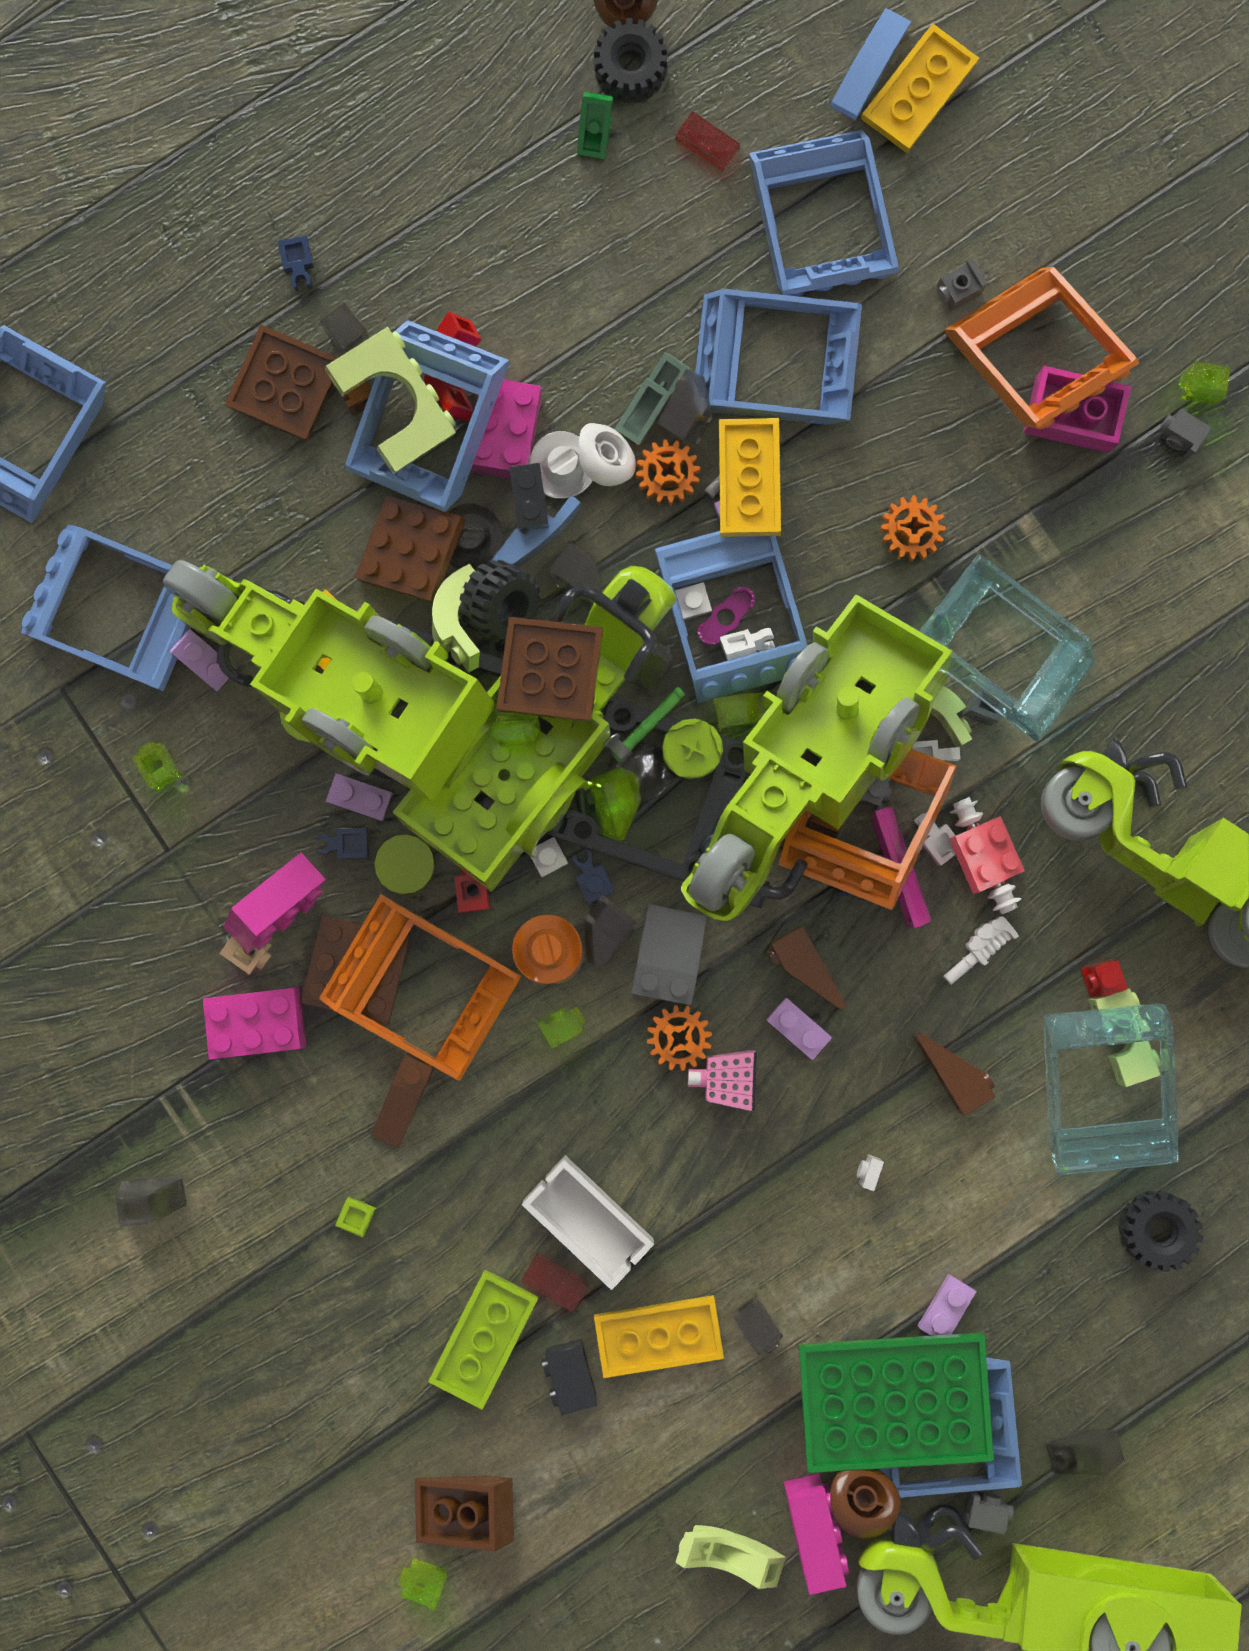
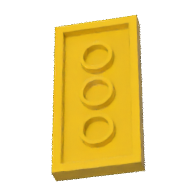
M932 23L862 113L861 120L908 153L976 66L979 57Z
M779 418L719 419L720 537L781 536Z
M714 1295L594 1314L603 1378L724 1359Z

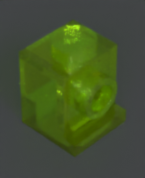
M149 742L138 749L139 753L132 757L150 789L158 791L183 776L165 745L159 742L156 744ZM162 760L163 767L156 770L154 768L155 762Z
M577 1006L569 1011H566L563 1007L550 1014L549 1018L551 1021L546 1023L544 1018L537 1022L550 1047L553 1049L583 1032L582 1024L586 1020Z
M413 1558L410 1569L404 1567L397 1585L403 1587L400 1596L428 1606L429 1610L435 1611L448 1570ZM422 1583L424 1584L425 1588L416 1586L415 1584Z

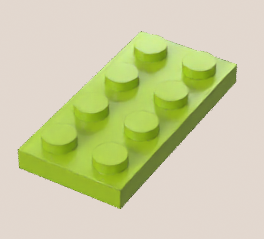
M484 1269L428 1382L483 1410L538 1300V1296Z

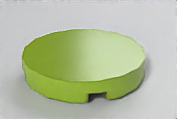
M686 719L671 727L665 735L662 750L663 758L668 768L679 777L691 780L703 778L713 772L720 763L723 747L722 739L713 726L699 719Z
M407 834L394 836L385 841L377 852L375 859L376 875L381 884L392 892L400 894L416 893L426 887L434 874V854L429 845L418 837Z

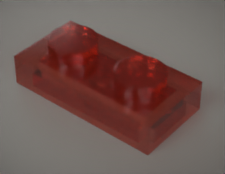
M693 111L675 135V140L721 171L725 170L740 148L738 141Z
M538 1252L521 1279L522 1282L572 1313L589 1287L588 1283Z

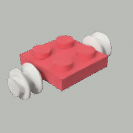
M970 797L954 803L955 810L950 813L958 815L959 820L955 826L966 827L969 825V827H967V831L950 838L949 841L972 893L976 894L993 887L995 889L991 890L987 897L988 899H995L997 903L993 911L1000 910L1001 914L1010 912L1018 908L1016 902L1020 901L1021 898L1013 896L1012 891L1016 886L1005 884V880L1024 872V867L1001 816L981 825L979 823L974 824L981 819L983 812H976L974 805L978 800L971 802Z

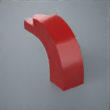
M451 312L446 314L436 330L439 333L475 347L482 340L471 320ZM424 373V383L426 386L430 384L439 397L437 404L442 408V411L447 410L453 419L458 418L470 422L474 409L464 389Z

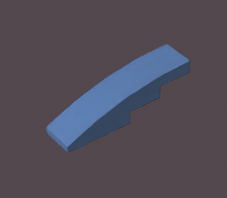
M885 8L851 65L830 107L854 120L857 119L877 87L883 72L892 60L898 45L908 31L911 24L910 20Z
M571 495L554 518L547 514L548 528L529 530L526 535L515 529L492 560H504L517 568L542 551L566 528L581 510V502Z

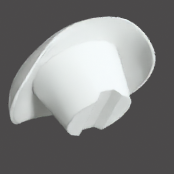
M588 423L583 427L579 436V460L586 475L594 482L603 486H615L629 480L636 470V459L624 437L613 428L602 424Z
M555 431L542 437L534 446L530 456V464L540 463L545 495L552 498L576 496L592 483L593 480L586 475L580 464L579 436L566 431Z

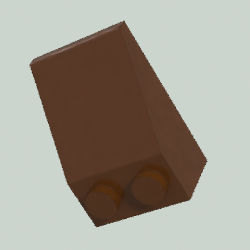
M487 1475L416 1478V1542L487 1551H497L514 1542L512 1478Z

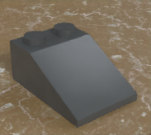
M648 904L631 994L687 1005L692 1004L707 920L706 915Z

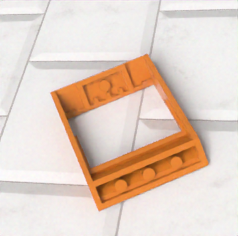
M1054 267L1040 268L944 329L949 339L1025 427L1038 428L1039 430L1055 422L1054 418L1062 412L1069 413L1080 406L1079 402L1084 398L1094 397L1102 393L1106 389V384L1127 377L1131 373L1130 369L1139 364L1135 355ZM1060 299L1110 355L1104 358L1103 363L1037 405L1034 402L1028 406L980 349Z
M911 749L898 768L889 776L890 780L934 796L923 822L920 823L901 864L805 827L812 814L805 810L785 839L778 865L792 870L796 860L803 859L808 863L803 875L892 910L946 799L957 765Z
M380 894L323 990L319 1000L337 1013L460 1081L520 980L521 975ZM413 924L454 948H461L490 965L436 1057L361 1014Z

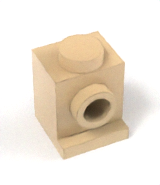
M231 936L219 954L250 974L256 967L261 970L272 956L267 952L272 945L267 944L260 951L254 948L256 950L255 953H247Z

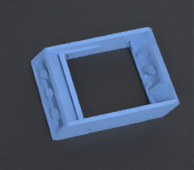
M863 130L749 153L777 286L782 295L798 297L807 291H827L836 285H856L864 279H885L890 274L899 272L870 138ZM865 170L882 249L875 250L872 254L800 269H794V267L784 269L768 189Z
M722 289L704 294L692 410L758 418H779V420L824 425L850 421L862 305L853 302ZM745 306L829 315L820 410L735 401Z
M407 320L396 332L400 335L406 346L403 351L408 359L414 358L423 373L479 395L450 478H445L412 463L393 475L377 451V448L371 446L395 379L387 376L376 377L345 463V470L445 512L462 495L506 375L509 360Z
M3 325L0 327V362L3 361L83 406L40 479L0 457V506L32 523L103 405L106 382Z
M67 525L66 529L58 537L59 546L55 555L49 559L46 565V576L35 590V601L32 608L25 614L22 620L23 628L21 633L135 681L164 691L178 659L170 650L191 629V627L172 613L174 595L165 586L129 668L85 649L80 651L49 638L53 628L51 625L83 550L86 551L90 541L122 553L128 559L165 574L173 566L81 527Z
M720 531L656 548L655 553L661 578L671 586L675 595V589L772 562L785 609L788 611L797 641L696 670L687 640L688 633L676 595V602L670 610L697 703L783 680L784 674L787 673L794 660L808 645L776 536L720 537Z
M987 1358L994 1461L985 1462L986 1475L900 1483L898 1467L879 1469L895 1484L900 1498L1022 1486L1010 1361Z

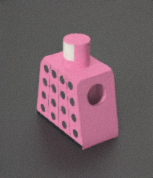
M749 1050L707 1056L706 1069H688V1087H705V1100L708 1102L755 1111L757 1052Z

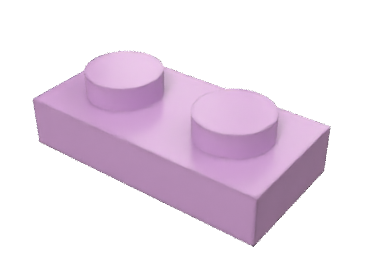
M191 629L170 650L175 657L216 691L229 679L219 667L217 651Z
M336 773L326 802L384 822L393 793Z
M786 997L766 1019L811 1060L818 1055L832 1038Z
M948 1274L917 1326L931 1336L951 1335L976 1291Z

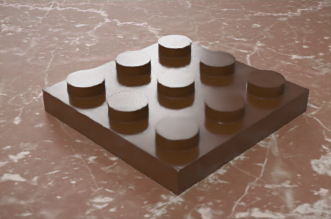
M260 325L227 397L225 406L308 442L334 385L325 371L326 365L339 357L264 325Z
M386 496L355 578L363 583L433 603L435 595L443 582L466 520L459 515Z
M509 617L496 710L498 712L591 722L603 627Z
M322 915L300 1003L334 1011L319 1000V997L363 924ZM409 935L406 936L361 1014L373 1021L385 1024L390 1023L411 936Z

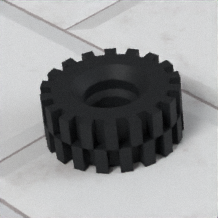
M626 18L625 25H621L620 20L615 21L613 30L608 25L604 29V37L599 35L597 46L594 48L596 80L598 84L602 83V90L605 93L610 90L611 96L616 101L618 96H623V103H629V98L633 97L635 98V103L641 102L642 95L645 94L646 98L649 99L653 96V89L658 92L661 88V81H664L666 77L668 57L666 43L663 44L662 34L658 33L656 35V27L650 24L648 29L645 28V21L639 19L638 25L633 24V18ZM626 54H635L641 58L642 65L635 71H627L620 67V58Z
M1151 1190L1146 1191L1145 1196L1140 1194L1135 1196V1203H1127L1125 1206L1129 1209L1127 1214L1121 1213L1120 1219L1124 1221L1123 1226H1119V1233L1123 1234L1124 1237L1120 1240L1122 1245L1127 1247L1126 1251L1138 1262L1156 1271L1159 1269L1163 1272H1170L1169 1268L1175 1270L1182 1269V1262L1190 1264L1193 1261L1189 1257L1192 1252L1198 1255L1200 1248L1196 1247L1197 1241L1203 1243V1235L1199 1234L1198 1230L1203 1229L1202 1222L1196 1219L1199 1217L1198 1213L1190 1208L1191 1205L1187 1201L1165 1191L1158 1190V1192H1154ZM1159 1218L1167 1220L1171 1227L1170 1236L1162 1242L1152 1240L1149 1235L1151 1222Z

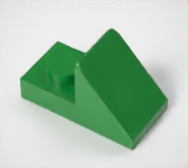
M583 93L577 155L606 159L612 125L613 96Z

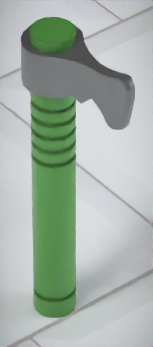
M677 686L627 739L621 742L618 733L607 739L604 745L611 749V755L619 763L621 761L624 762L632 754L631 750L686 694Z

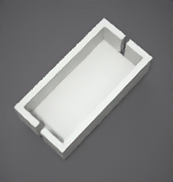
M565 1155L546 1175L545 1180L548 1183L542 1179L525 1197L522 1206L612 1290L631 1270V1263L627 1258L630 1256V1261L636 1265L654 1245V1240Z

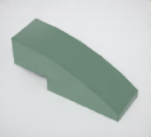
M664 352L649 378H646L615 429L640 445L665 412L692 369L669 353Z

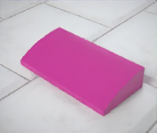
M893 806L874 811L870 814L884 858L901 864L908 849ZM913 867L898 900L907 926L917 928L929 923L931 917Z

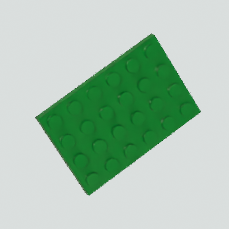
M983 1333L798 1344L807 1473L994 1461L986 1344Z

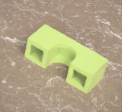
M1130 988L1106 997L1095 996L1089 998L1088 1001L1098 1028L1108 1029L1118 1025L1125 1032L1126 1044L1120 1052L1108 1056L1118 1085L1128 1087L1160 1076L1158 1069L1161 1066L1160 1058L1157 1052L1151 1049L1149 1044L1150 1030L1144 1020L1141 1021L1138 1013L1140 1002L1135 992H1131Z

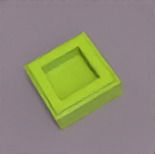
M348 1196L335 1226L363 1238L376 1208Z

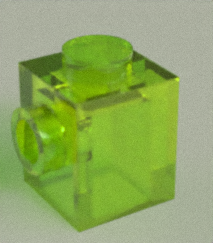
M1195 361L1182 373L1180 379V388H1183L1182 399L1217 405L1227 395L1231 367Z

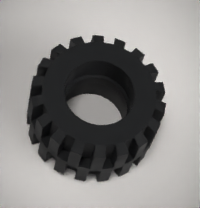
M499 559L498 561L490 560L487 565L481 564L478 566V571H473L469 575V581L465 582L463 586L464 592L460 594L459 600L462 601V604L459 606V610L463 613L461 616L463 621L467 623V626L496 643L506 642L509 617L533 619L538 614L539 609L537 606L541 602V597L538 596L540 588L536 585L537 581L535 578L512 564Z

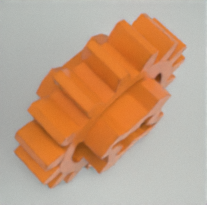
M664 439L663 447H658L654 442L652 443L651 453L643 450L642 456L645 461H637V467L642 470L636 472V479L643 480L639 484V489H648L646 494L648 500L656 496L658 505L662 503L663 499H667L669 506H672L674 498L683 503L684 493L693 495L694 490L690 485H698L699 478L693 475L700 473V466H693L697 461V456H688L689 446L681 450L679 449V441L676 440L673 446H669L667 439ZM662 455H673L672 457H661ZM683 464H685L687 467V479L684 478L685 475H683L680 470ZM649 466L656 473L652 482L648 476ZM670 468L673 469V476L670 474L666 477L663 476V469L665 471H669ZM664 488H674L675 490H672V491H664L663 489H664Z
M913 495L909 503H907L904 497H902L898 501V506L893 503L889 506L888 509L891 514L884 513L882 516V520L887 524L881 525L879 531L887 535L881 541L882 543L890 542L891 546L888 552L891 553L897 550L899 552L897 559L899 560L904 555H908L909 562H913L916 555L921 560H924L927 557L926 550L931 554L935 553L937 548L934 544H941L944 538L938 535L946 530V526L939 525L944 515H935L934 512L938 506L936 504L930 508L926 506L927 498L918 503L916 495ZM906 511L904 520L894 522L899 514ZM920 513L925 515L929 521H927ZM910 523L913 524L914 529H918L915 534H912V530L907 528ZM931 536L926 544L919 546L920 538ZM896 537H899L905 543V545L902 544Z
M677 1004L673 1005L672 1013L663 1008L662 1013L664 1017L660 1019L654 1016L653 1020L657 1024L656 1027H648L647 1031L654 1034L653 1037L646 1039L648 1044L655 1045V1048L650 1051L651 1055L659 1053L658 1063L661 1065L666 1060L669 1061L670 1070H673L675 1064H679L681 1070L685 1071L686 1063L688 1062L693 1067H696L695 1058L705 1059L706 1056L702 1052L703 1048H711V1044L705 1042V1038L712 1036V1032L704 1031L703 1029L707 1026L708 1021L703 1020L699 1022L698 1018L701 1013L696 1011L693 1015L689 1014L690 1006L687 1005L683 1012L679 1011ZM676 1017L687 1018L679 1025H672L668 1022V1020ZM695 1026L699 1031L698 1045L692 1041L691 1035ZM660 1030L667 1035V1044L663 1049L659 1043ZM682 1030H685L684 1037L687 1041L684 1044L679 1042L671 1048L674 1041L672 1033L674 1031L680 1033ZM686 1050L691 1053L682 1058L672 1057L676 1051Z

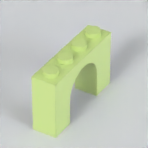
M386 327L326 365L325 371L342 397L366 381L380 376L399 380L411 392L415 405L412 422L377 447V451L394 475L453 437L456 433L454 430L456 423L447 410L443 412L437 404L439 397L430 384L426 386L420 375L423 373L414 358L408 359L403 351L406 346L400 335L396 331L392 333Z

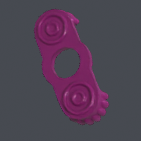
M744 586L733 589V593L723 603H720L713 609L711 616L703 624H699L697 629L699 640L706 645H715L720 642V637L736 629L740 619L755 604L753 591ZM723 609H728L734 614V621L728 626L720 624L717 619V614Z

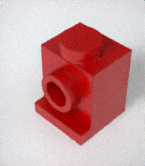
M461 870V876H454L458 913L491 909L487 888L463 870ZM472 884L478 887V893L475 896H470L467 891L468 887Z
M1105 960L1080 969L1089 997H1106L1128 989L1118 960Z

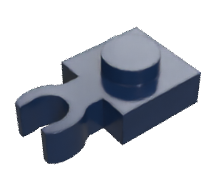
M307 235L278 241L283 269L285 273L293 272L291 283L295 291H299L297 283L300 279L307 280V285L311 289L312 280L306 269L314 268Z
M368 828L336 829L337 838H331L323 834L316 836L317 840L325 839L328 843L325 850H316L318 854L326 855L337 850V859L369 858Z
M586 848L588 860L580 863L576 855L573 854V861L583 871L582 874L575 878L587 904L615 891L603 865L593 867L592 853Z

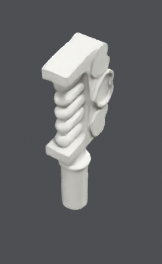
M998 916L994 920H990L989 923H983L975 929V936H971L969 942L966 943V948L970 953L943 976L950 985L970 968H973L977 962L985 966L989 963L987 960L990 958V955L996 953L995 950H1000L1001 946L1006 944V941L1019 937L1004 917Z

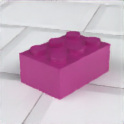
M1043 366L1035 377L1029 405L1034 402L1037 405L1082 375ZM1110 382L1105 385L1106 389L1102 393L1094 397H1086L1079 402L1080 406L1069 413L1062 412L1054 418L1055 422L1050 426L1040 430L1024 426L1023 433L1110 453L1119 444L1131 386Z
M503 380L470 472L511 479L509 467L530 464V456L534 446L543 397L541 386Z
M300 853L230 909L224 928L247 953H250L254 948L260 951L273 939L271 936L278 929L283 932L295 921L294 917L301 910L306 913L317 904L318 901L316 899L323 893L321 888L326 879Z
M300 987L204 998L203 1007L209 1060L307 1047L302 1003H300Z
M819 1474L784 1481L798 1552L809 1595L846 1587L844 1575L849 1574L846 1556L840 1544L843 1542L839 1525L834 1515L830 1514L833 1511L828 1483L822 1484Z

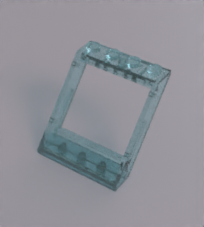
M977 555L955 585L951 587L949 593L940 605L936 607L934 613L925 625L921 627L919 632L946 647L990 588L1056 638L1059 642L1018 701L953 651L948 675L1033 740L1041 741L1096 660L1091 639L986 558Z
M1166 1003L1044 1015L1050 1149L1057 1175L1178 1163L1174 1029ZM1160 1040L1162 1119L1062 1129L1058 1050Z

